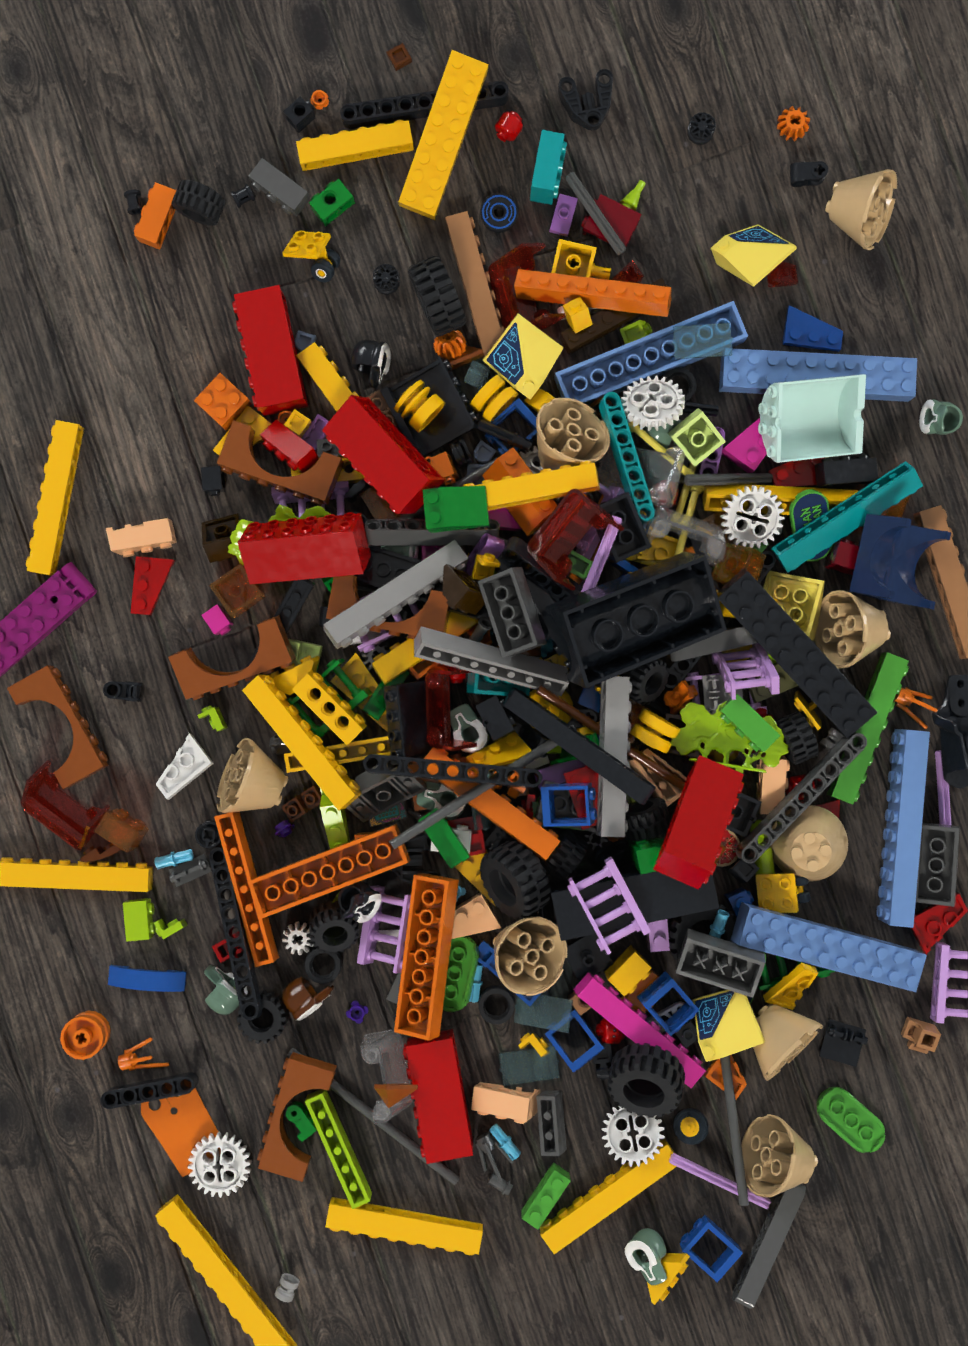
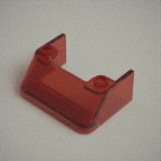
M521 243L489 266L488 273L491 287L495 294L504 330L518 313L540 330L546 329L566 317L565 313L550 314L546 309L537 310L535 301L517 299L514 284L518 269L534 271L535 260L533 255L543 249L545 243Z
M572 489L531 538L527 550L554 581L574 591L576 589L575 586L566 578L572 569V561L568 557L571 551L591 526L597 530H602L608 524H611L620 531H623L624 527L578 489Z
M437 665L426 672L427 742L431 747L450 751L477 747V743L451 739L449 675L472 672L447 665Z
M47 760L27 779L21 806L28 814L70 846L81 850L105 821L110 806L106 805L103 809L90 807L87 810L59 788V782L55 774L49 772L51 761Z

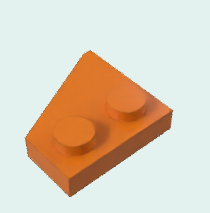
M730 1055L735 1100H737L747 1083L743 1075H741L737 1063L732 1055ZM716 1059L703 1076L724 1091L721 1061Z

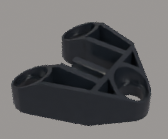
M601 69L597 72L595 90L598 108L595 107L593 93L586 92L582 95L584 111H582L575 81L571 77H563L559 81V98L573 122L591 131L601 127L609 114L613 83L612 72L608 69ZM606 75L609 78V82L603 84L599 81V77ZM564 83H569L572 89L564 91L561 86ZM594 118L599 120V122L593 125L589 123L588 119Z
M427 833L415 836L405 842L407 851L422 852L431 850V846L427 843V838L429 837ZM409 854L411 860L408 863L391 869L402 881L411 884L415 874L426 873L440 876L436 870L404 869V866H423L422 854Z

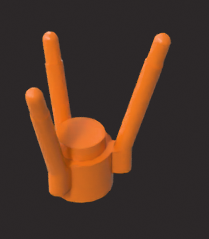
M901 687L900 692L894 698V701L897 702L896 706L904 710L924 729H927L928 726L913 714L906 705L910 706L914 702L924 708L937 712L936 708L914 698L915 696L932 699L933 697Z
M148 1038L134 1047L124 1050V1054L118 1056V1065L122 1071L127 1069L131 1071L144 1068L168 1067L169 1063L138 1064V1062L151 1060L152 1056L138 1058L136 1053L132 1054V1052L151 1042L152 1038Z

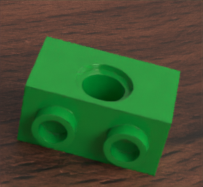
M337 179L335 182H330L324 191L315 194L309 204L311 210L326 227L355 204L352 194L340 179ZM329 199H335L333 204L326 203Z

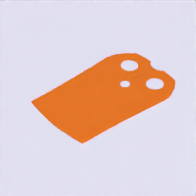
M184 1079V1084L187 1087H191V1082ZM165 1083L166 1089L171 1091L172 1085ZM196 1088L190 1093L179 1097L159 1099L161 1106L156 1111L149 1108V1102L141 1103L143 1119L165 1149L181 1177L189 1175L193 1171L188 1169V1165L192 1163L188 1159L193 1155L191 1151L193 1148H196V1143L198 1141L202 1143L201 1140L204 1136L208 1139L210 1133L216 1137L219 1132ZM153 1089L150 1090L148 1093L153 1095ZM171 1108H177V1113L172 1114L170 1111ZM206 1152L208 1158H214L211 1152Z

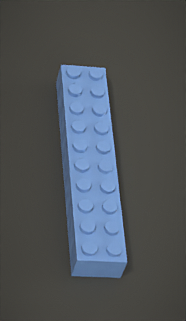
M734 301L558 371L554 375V380L562 398H571L590 405L608 392L620 393L627 390V386L633 387V381L640 383V378L646 381L647 377L650 376L652 380L655 376H662L671 369L682 368L719 353L725 348H731L744 343L748 334Z
M725 348L721 353L719 392L765 394L771 384L778 382L866 374V400L909 402L916 397L917 358Z
M895 729L891 736L893 752L890 753L889 760L892 766L891 771L888 773L890 789L886 794L888 809L885 811V820L887 824L883 831L885 848H882L881 852L882 859L884 860L883 867L880 868L882 883L878 889L880 905L877 906L876 911L879 920L890 926L914 927L930 732Z
M741 902L731 936V941L739 946L913 992L917 991L927 956L913 948Z

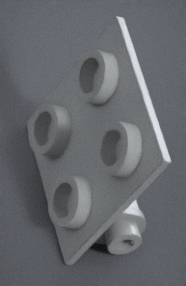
M720 674L702 676L704 707L710 714H715L718 705L731 698L729 693L725 692L724 681ZM737 689L736 694L743 699L742 689Z

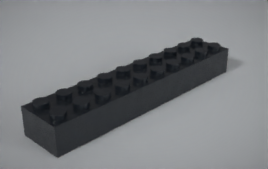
M745 568L741 569L716 592L718 600L847 738L878 713Z

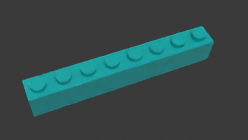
M905 461L771 549L781 566L788 573L791 570L797 569L805 561L814 558L816 554L824 549L831 547L832 544L841 538H845L858 527L864 526L866 514L881 515L883 511L898 504L908 495L915 493L923 484L915 468Z

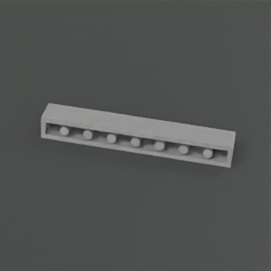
M453 540L323 624L324 632L337 649L349 646L357 636L362 637L366 635L372 626L381 625L389 615L392 614L394 616L398 614L403 606L415 603L419 599L418 596L423 593H430L438 583L443 584L445 564L463 571L467 567L469 558L456 540Z
M422 626L414 639V657L536 690L542 685L558 696H562L569 685L566 666L523 654L502 657L498 647Z
M615 676L601 682L599 746L630 768L629 761H627V753L630 751L628 733L631 730V723L628 721V713L631 712L629 693L632 691V682L629 681L630 677ZM598 774L596 835L601 837H625V832L628 830V822L625 820V813L628 812L626 793Z

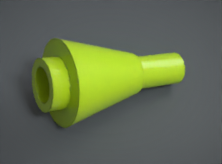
M639 180L636 187L619 203L636 211L640 193L645 186V182Z

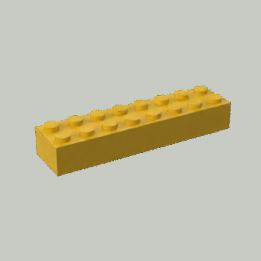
M454 50L451 51L398 201L400 207L435 220L485 81L489 64Z

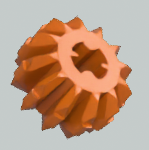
M793 106L789 110L784 109L782 115L777 119V122H779L777 129L781 130L780 136L786 135V141L790 137H792L793 141H796L798 137L803 138L805 132L809 129L810 118L806 117L807 111L800 112L801 106L797 110Z
M453 330L434 339V350L438 356L444 359H455L457 356H462L461 353L466 351V339L459 330Z

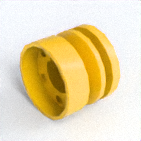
M418 380L406 389L394 407L396 413L403 411L401 414L403 419L412 415L409 425L418 433L432 422L445 405V401L437 394L429 398L427 397L430 387L427 386L423 389L425 383L422 380Z

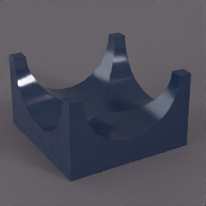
M866 514L849 592L892 603L934 610L936 602L925 598L917 588L915 569L922 553L936 542L950 540L951 532L911 525L912 520L908 518Z

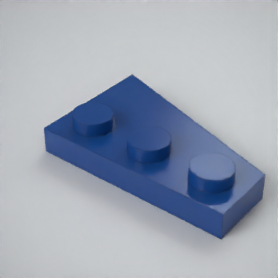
M790 305L787 307L783 345L837 352L841 350L842 330Z

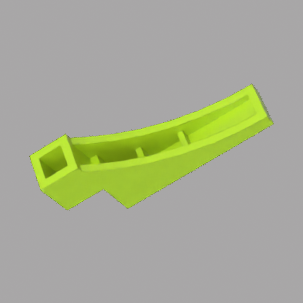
M320 788L322 795L320 811L331 849L350 842L345 809L338 811Z

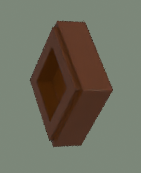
M403 43L386 52L395 71L412 63V58Z

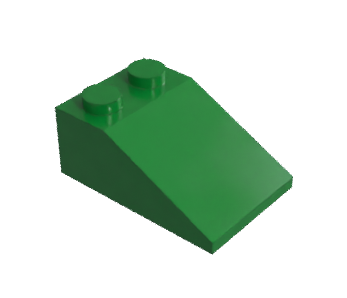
M486 486L423 489L426 529L430 533L490 526Z

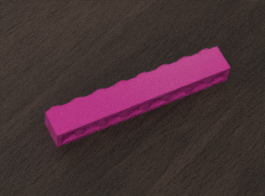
M588 972L573 989L577 996L634 1043H639L640 1045L647 1043L654 1047L657 1045L662 1050L671 1052L672 1056L675 1055L684 1068V1083L689 1088H692L706 1072L701 1065L703 1062L696 1055L690 1056L688 1054L689 1050L681 1043L677 1045L674 1042L675 1038L673 1036H670L667 1032L665 1034L660 1031L661 1027L652 1020L650 1023L646 1019L647 1015L640 1009L634 1010L632 1008L633 1004L627 998L621 999L617 996L619 992L611 985L609 987L603 984L605 981L599 975L595 974L593 976Z

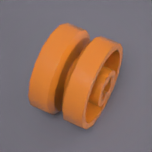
M96 1011L79 1013L66 1023L61 1031L60 1041L62 1048L74 1059L84 1060L93 1057L107 1044L110 1038L111 1029L109 1022L102 1014Z

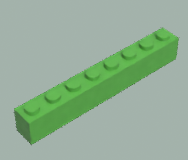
M888 652L881 653L864 697L878 713L855 732L863 734L867 738V746L831 783L827 795L849 804H854V801L858 800L860 796L859 788L861 783L863 784L867 778L866 770L874 760V749L881 742V731L887 726L888 719L886 718L888 713L894 708L895 702L893 700L895 695L901 690L902 684L900 682L902 677L908 672L909 666L907 664L909 660ZM855 737L852 741L854 746L858 742L857 737ZM844 751L840 760L844 758Z

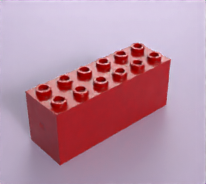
M280 285L234 294L235 301L232 302L234 313H237L239 319L236 320L238 331L241 332L243 339H240L242 350L245 351L247 358H244L246 369H249L251 374L248 377L250 388H253L255 393L252 396L254 407H257V410L264 416L309 407L299 360L296 356L297 350L287 303Z
M351 395L322 429L326 434V439L338 447V452L343 457L349 459L353 469L364 476L365 482L377 490V495L381 499L386 500L390 504L389 508L396 514H415L424 504L423 489L438 488L445 481L368 397Z
M353 512L337 516L329 514L317 518L310 516L298 520L297 518H290L286 521L252 522L248 524L237 542L249 584L364 574L371 557L361 513L354 514Z
M699 755L687 776L653 870L698 890L703 883L707 884L710 875H713L717 864L714 862L721 854L723 848L720 846L721 842H724L728 834L726 828L733 819L734 814L731 813L738 804L739 798H737V795L741 793L744 783L741 782L744 776L743 773Z
M453 1029L440 1031V1036L432 1040L416 1037L407 1038V1043L404 1044L403 1055L404 1060H408V1068H406L408 1080H412L411 1084L418 1085V1089L411 1093V1099H415V1107H413L415 1119H419L417 1133L418 1138H422V1145L420 1146L422 1158L425 1157L426 1164L473 1156L474 1142Z

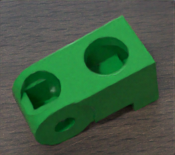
M299 1101L292 1102L286 1110V1117L289 1121L294 1122L298 1128L299 1133L297 1137L302 1143L315 1133L317 1128L306 1107Z

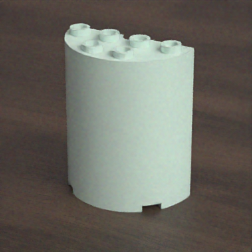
M866 374L771 384L767 388L762 403L758 407L760 414L758 432L762 435L767 456L774 462L780 463L862 453L864 420L861 417V411L865 406Z

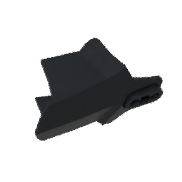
M950 675L947 679L942 705L937 708V712L932 713L934 724L940 727L943 778L949 785L961 789L968 786V675Z

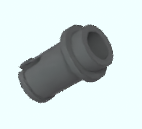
M494 1172L487 1182L488 1185L501 1191L502 1195H508L513 1187L510 1180L506 1181L502 1178V1182H499Z

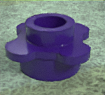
M288 820L282 821L275 827V835L279 837L288 836L292 833V829L295 827L294 824L291 825Z
M355 1000L351 1003L350 1010L346 1011V1016L360 1024L363 1022V1017L368 1013L369 1009L367 1006L360 1005Z

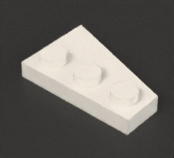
M188 734L186 741L176 752L175 758L167 766L156 783V786L168 800L214 764L192 734Z

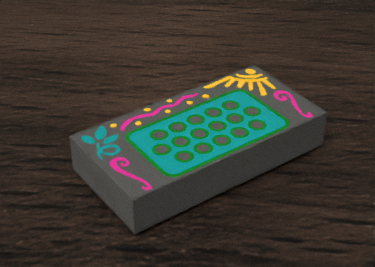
M404 802L369 819L370 827L408 818Z

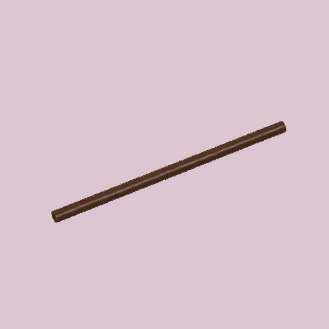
M540 685L535 692L536 694L599 735L600 724L544 686ZM630 745V751L627 753L628 756L679 790H683L685 781Z

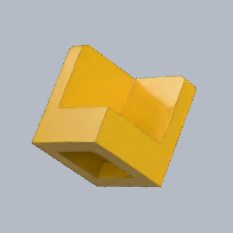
M294 409L284 426L302 438L312 421Z

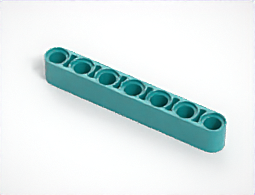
M608 392L600 401L599 410L609 430L610 446L624 492H629L641 523L644 525L654 517L655 510L621 399L617 393ZM606 400L611 401L613 403V406H609L606 403ZM612 419H616L619 425L614 424ZM617 437L623 438L624 443H620ZM623 455L628 456L630 462L625 461ZM629 474H633L636 481L631 480ZM634 492H638L641 495V499H637ZM640 510L646 512L647 518L641 516Z

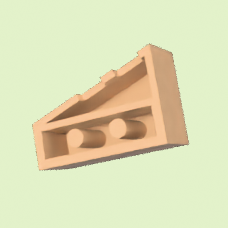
M168 518L147 521L135 526L128 524L124 525L125 528L113 530L112 527L106 528L110 550L123 555V557L134 556V552L138 551L142 553L152 552L153 548L160 547V549L170 548L172 544L177 543L172 520Z
M648 748L640 751L686 782L687 777L668 765L666 761ZM633 758L628 760L633 771L656 787L652 793L653 798H662L668 807L680 797L681 790Z
M765 752L761 754V757L766 756ZM785 755L781 756L779 764L775 767H768L761 759L760 763L756 764V768L764 769L767 772H759L758 783H756V800L762 802L758 809L760 814H769L786 797L785 789H788L786 771L790 769V762L786 759Z
M482 892L455 907L452 939L501 928L500 921Z
M480 1082L474 1086L471 1110L477 1111L480 1115L492 1114L498 1119L510 1118L514 1119L516 1123L524 1124L538 1112L536 1096L540 1094V1090L534 1089L533 1093L524 1092L522 1087H516V1090L504 1088V1085Z

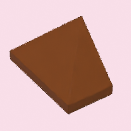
M466 346V351L461 353L462 356L449 360L452 365L451 371L483 358V350Z
M406 1083L374 1084V1089L386 1106L390 1108L417 1090L418 1085Z

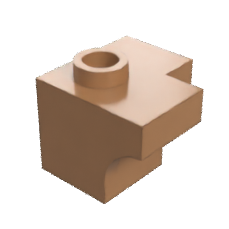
M910 1017L906 1018L901 1032L902 1037L909 1040L907 1043L909 1049L925 1054L928 1051L935 1052L941 1037V1033L934 1024Z

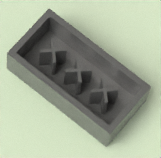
M687 929L676 961V974L753 998L766 963L765 953Z

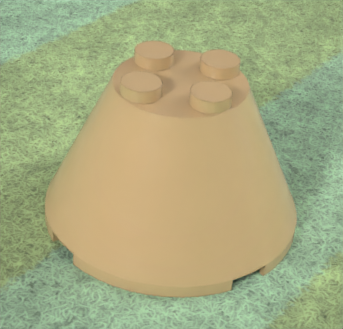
M887 169L835 182L833 186V195L831 201L827 202L825 211L829 213V218L834 224L865 250L874 249L872 245L875 242H880L890 221L895 204V199L892 198L893 188L897 189L896 172Z
M555 398L540 408L536 418L538 457L541 461L540 466L543 469L558 470L563 465L579 466V463L584 461L594 463L606 454L610 445L609 430L604 420L600 421L594 414V409L583 402L571 398Z
M844 590L832 591L822 599L819 623L814 640L816 646L836 668H848L883 645L886 640H889L891 633L888 629L885 611L875 608Z
M242 739L237 745L239 748L235 755L231 754L219 783L217 797L220 798V804L217 803L216 806L217 810L222 813L272 808L274 805L278 806L282 800V789L288 782V776L284 775V772L252 739Z
M809 805L770 847H772L773 860L780 870L784 873H794L795 876L805 877L809 882L831 876L841 867L848 852V837L843 824L837 816L823 807ZM791 809L785 812L786 816L790 814ZM777 821L774 823L772 830L777 827Z
M537 916L523 918L501 930L493 939L497 975L502 984L513 993L526 996L540 994L553 986L564 970L562 967L565 958H567L566 940H560L558 926L546 918Z
M776 1004L765 1005L758 1012L759 1016L756 1018L765 1042L753 1047L763 1077L768 1081L777 1075L786 1063L789 1064L818 1034L816 1030L823 1028L821 1023Z
M771 1114L758 1117L750 1124L743 1137L741 1146L746 1184L751 1192L757 1196L768 1198L802 1183L806 1184L809 1182L814 1168L818 1164V1158L814 1155L812 1148L782 1118Z

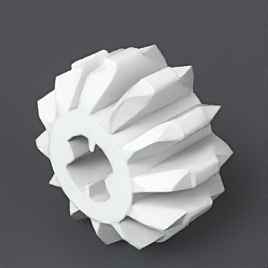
M299 921L295 923V927L290 924L288 926L289 930L283 932L287 937H284L282 942H288L285 949L291 947V954H294L297 950L298 955H302L303 950L306 953L309 952L308 946L313 947L309 934L310 931L305 929L307 926L305 922L302 927H300ZM301 935L303 937L301 941L295 940L297 936Z

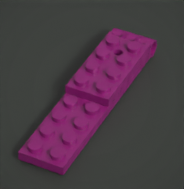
M72 562L67 563L60 571L58 570L0 621V677L97 593V590ZM55 597L58 598V601L56 603H54Z

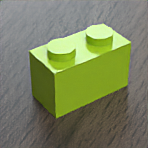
M151 898L123 902L126 942L151 939L156 933L154 929L155 924L152 919L154 904L151 903Z

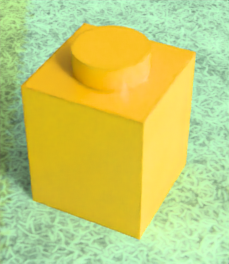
M581 297L563 305L567 322L575 333L593 325L588 307Z

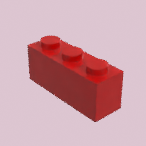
M275 420L260 434L264 441L262 445L269 452H275L274 454L280 461L285 460L293 471L298 470L300 473H304L319 460L311 445L278 420Z

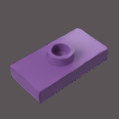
M559 194L549 232L568 237L578 198Z
M317 414L301 438L311 445L315 452H317V440L326 439V434L322 429L329 422L319 414Z

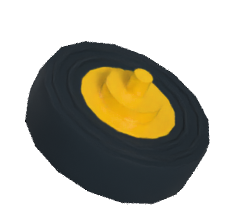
M688 1108L677 1114L674 1119L673 1128L680 1141L685 1144L694 1145L706 1138L709 1125L707 1118L702 1112L697 1109Z

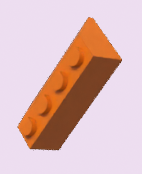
M511 448L498 457L482 477L484 480L492 479L499 481L505 476L521 477L522 473L532 471L517 451ZM553 499L506 507L527 537L555 518L559 511V507Z

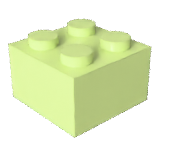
M699 408L667 433L694 467L726 442Z

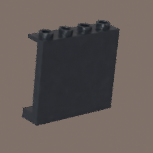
M437 356V361L391 388L385 387L380 390L402 434L423 457L477 428V421L479 420L475 411L471 410L468 405L470 401L467 395L462 393L459 388L461 386L459 379L456 375L453 376L451 372V363L447 358L444 359L441 356ZM418 380H422L425 383L423 389L427 386L430 387L427 397L429 398L437 394L445 401V405L432 422L418 433L409 425L412 415L403 419L401 417L403 411L396 413L394 407L406 389Z
M437 677L384 686L390 756L424 759L433 746L437 749L439 747L443 748L449 753L448 755L458 754L457 745L453 738V729L447 717L448 713L453 710L450 677ZM391 761L392 765H398L396 761Z

